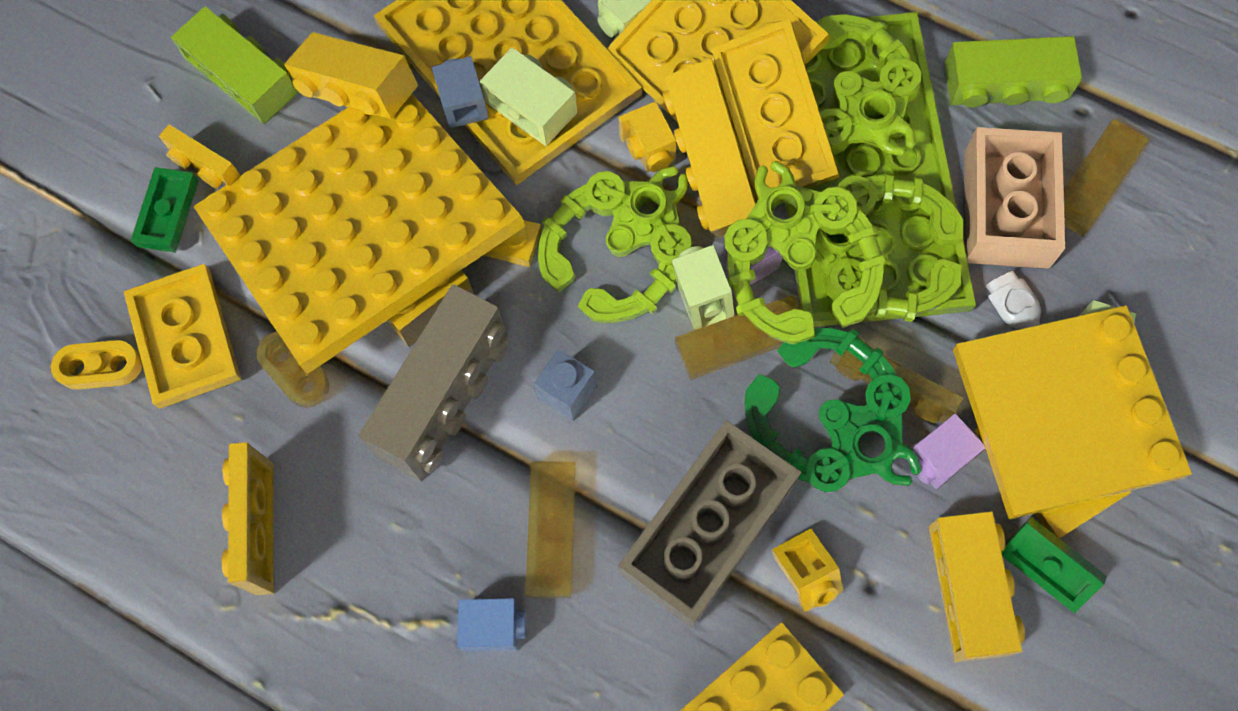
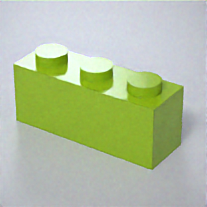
M204 6L171 36V39L184 59L262 124H265L297 94L290 79L291 75L284 65L285 63L277 57L271 60L265 55L266 51L256 39L250 35L244 38L238 33L239 29L229 17L223 13L218 17L209 8Z
M1074 36L953 42L944 62L950 105H964L970 108L990 103H1004L1010 106L1030 101H1045L1051 104L1069 100L1082 80Z

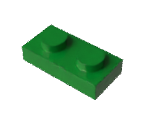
M154 167L131 237V242L136 247L176 253L199 182L194 173Z
M1031 516L1005 543V549L1001 551L1005 559L1074 614L1105 584L1107 578L1104 573Z

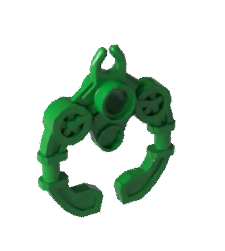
M814 328L815 338L795 345L783 342L777 352L787 365L794 368L808 364L820 349L835 350L841 357L848 351L863 363L859 371L865 375L869 373L872 379L865 392L867 404L856 406L836 399L824 402L819 409V419L831 438L832 448L820 449L808 458L802 456L803 452L800 449L796 448L793 453H790L775 441L780 433L772 429L768 414L779 401L781 387L777 381L758 374L746 389L744 401L745 416L753 439L801 472L798 480L810 483L814 488L823 492L838 491L848 483L849 479L875 473L893 485L910 486L913 482L912 477L909 475H897L892 468L893 462L896 459L904 458L909 463L911 473L919 475L922 471L916 453L902 442V413L907 410L911 401L910 388L902 378L898 377L891 364L883 356L884 352L878 347L873 349L858 337L860 333L855 329L845 332L833 328ZM868 431L880 433L885 440V450L877 457L867 456L860 449V439Z

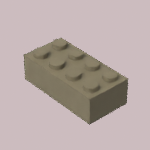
M454 284L451 285L358 435L378 459L421 482L427 472L432 474L436 470L444 453L441 448L449 435L455 436L462 427L466 417L464 410L471 398L477 399L481 395L487 383V371L493 361L498 363L507 351L509 340L507 339L508 335L499 307Z
M725 420L619 563V575L693 629L792 490L801 472Z

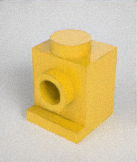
M656 101L619 116V136L622 142H626L634 161L641 160L646 172H658L676 160L677 141Z

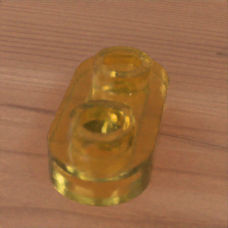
M278 332L271 333L262 339L257 348L258 362L285 395L300 407L309 408L320 404L326 398L330 387L329 379L324 371L318 367L309 374H306ZM289 352L286 361L277 362V357L281 353ZM307 382H315L314 388L310 392H302V388Z

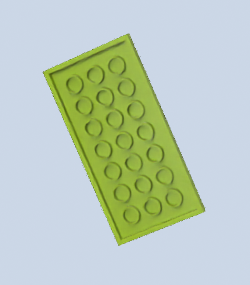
M917 12L864 17L877 23L883 21L887 25V32L895 40L901 39L905 43V48L910 54L912 61L919 66L922 72L920 92L913 101L908 102L904 120L911 125L915 132L916 146L913 149L908 148L905 135L901 133L893 134L890 137V143L903 146L906 150L903 156L889 154L877 144L850 143L844 151L834 155L840 178L809 189L822 192L827 188L837 187L839 182L847 176L855 175L869 177L889 173L894 175V179L912 181L914 177H920L923 183L939 191L956 208ZM848 38L835 48L820 50L806 64L820 112L826 109H840L837 98L834 95V80L838 74L844 71H853L870 81H880L881 69L885 64L879 60V54L882 50L875 43L865 46L859 40ZM871 115V116H869V118H871V119H881V118H884V117L881 116V115ZM892 196L890 203H883L881 200L876 201L873 210L867 216L871 224L890 231L896 240L895 249L888 257L889 264L884 266L881 287L887 288V297L904 299L908 291L918 293L926 290L927 274L938 260L946 259L962 265L960 287L943 305L915 317L973 311L976 303L963 239L959 244L941 246L936 244L929 232L930 215L919 207L910 206L909 198ZM785 203L786 216L789 219L796 214L797 209L793 205ZM826 233L828 238L834 243H843L839 235ZM815 259L813 265L806 270H795L800 308L803 311H809L812 315L814 327L839 325L840 323L832 313V303L834 301L828 296L825 287L827 275ZM869 313L864 321L861 322L900 319L903 316L885 314L883 318H877Z

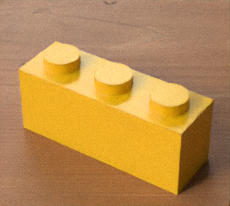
M312 32L284 64L293 79L294 87L302 95L309 98L316 97L330 101L336 106L343 105L360 110L367 115L375 114L388 119L394 117L418 87L404 55Z
M993 511L937 518L928 528L954 661L963 662L1005 657L1022 652L1021 643L1025 641V630L1020 616L1014 614L1011 597L1015 594L1014 579L1011 571L1004 568L1001 551L1005 549V537L1001 525L995 524Z

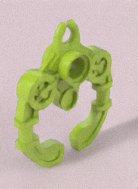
M830 15L816 22L831 38L821 50L835 48L848 38L859 40L865 46L875 43L882 50L879 54V60L885 64L881 69L880 81L877 82L865 79L853 71H844L835 78L834 95L837 98L840 109H826L820 112L833 155L844 151L850 143L877 144L889 154L903 156L906 153L905 148L890 143V137L896 133L904 134L906 146L913 149L916 146L915 132L911 125L904 120L908 102L913 101L920 92L922 72L919 66L912 61L910 54L905 48V43L901 39L895 40L887 32V25L883 21L877 23L864 17L853 15ZM871 115H881V116H883L884 118H881V119H871V118H869V116H871Z
M779 161L772 162L770 167L781 175L782 181L779 186L771 188L765 183L768 168L764 165L758 167L754 182L759 200L747 218L738 220L730 225L724 236L729 277L727 281L730 288H733L738 302L736 307L738 316L745 315L756 328L781 342L795 345L815 338L813 317L809 311L793 309L776 315L766 308L764 298L755 299L750 282L756 280L754 270H751V265H755L764 259L769 248L776 250L794 270L803 271L810 268L816 257V236L818 231L821 230L830 235L846 232L849 235L848 241L850 246L859 244L865 261L858 264L862 274L860 286L842 292L832 303V313L842 328L864 321L877 302L883 282L884 266L889 264L887 254L882 255L876 239L879 236L877 227L872 226L866 215L859 209L856 199L850 191L841 187H832L818 192L798 186L790 169ZM788 203L797 209L796 214L785 220L775 217L773 214L774 209L780 204Z
M675 166L660 170L648 182L622 181L619 175L610 171H603L591 176L585 185L577 188L568 196L565 195L560 200L562 205L551 218L546 216L541 221L544 228L539 240L538 261L544 281L557 292H561L574 282L576 276L570 261L559 253L561 241L567 237V233L563 228L574 215L582 220L586 215L585 212L592 209L594 213L601 216H613L612 224L606 235V244L614 256L625 257L642 246L651 245L653 258L659 266L658 269L654 268L651 271L650 276L654 279V282L643 294L635 290L630 297L616 300L603 289L589 288L585 291L577 307L593 322L605 324L632 320L647 312L653 315L657 310L656 304L667 291L672 293L676 288L675 284L677 281L672 260L679 258L680 253L692 247L691 236L684 227L680 226L676 205L687 191V175L681 174L678 177V188L668 191L663 187V180L678 174V168ZM647 202H655L660 205L657 211L652 214H642L639 212L640 207Z
M889 173L869 177L855 175L847 176L837 185V187L851 192L856 199L857 206L866 217L870 215L878 200H881L883 203H890L892 196L909 198L910 206L919 207L930 215L929 232L936 244L941 246L959 244L963 239L964 220L958 210L939 191L923 183L920 177H914L912 181L894 179V175ZM877 227L879 236L876 239L882 255L887 254L889 257L896 246L895 237L890 231ZM819 230L816 236L815 259L827 275L825 282L827 294L835 301L842 292L860 286L862 274L858 264L865 261L859 244L850 246L848 241L849 235L846 232L837 234L843 240V243L839 244L831 241L826 232ZM946 259L938 260L927 274V289L918 293L908 291L904 299L887 297V288L881 287L877 302L870 314L877 318H883L885 314L903 316L904 321L912 322L915 316L928 313L943 305L961 285L962 265Z

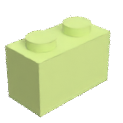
M513 47L480 80L485 103L545 146L577 114L575 90L572 85L562 77H553L543 69L536 58L529 54L524 56Z
M714 245L706 248L701 246L691 247L680 253L679 258L672 260L678 289L695 334L735 320L732 291Z

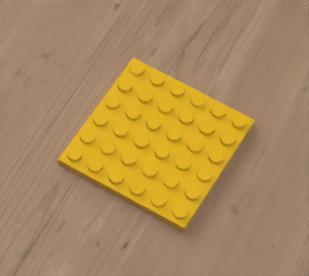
M413 94L410 95L392 119L375 114L367 115L360 110L347 107L242 174L230 186L225 185L193 206L306 374L318 368L526 226L519 212Z

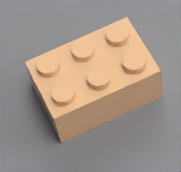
M976 127L965 149V253L967 263L1050 269L1065 250L1062 132Z

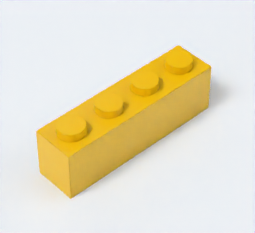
M710 58L664 76L668 90L663 92V97L671 115L676 114L679 128L674 130L678 147L682 153L687 152L691 166L686 168V175L692 190H698L702 205L697 206L700 222L704 230L710 229L711 233L718 238H722L725 236L730 225L738 220L747 218L757 200L715 63Z

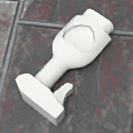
M1010 271L986 285L991 293L988 296L989 300L1003 321L1010 327L1020 330L1041 325L1039 321L1041 316L1040 303L1026 281L1019 279L1014 271Z

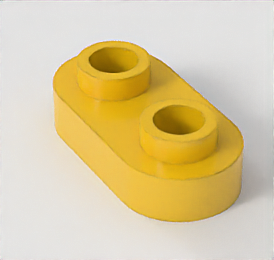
M121 340L67 345L61 348L51 361V373L55 380L65 387L74 390L126 385L134 381L142 369L140 353L129 343ZM126 360L125 367L117 371L118 364ZM84 364L83 371L75 375L76 368Z

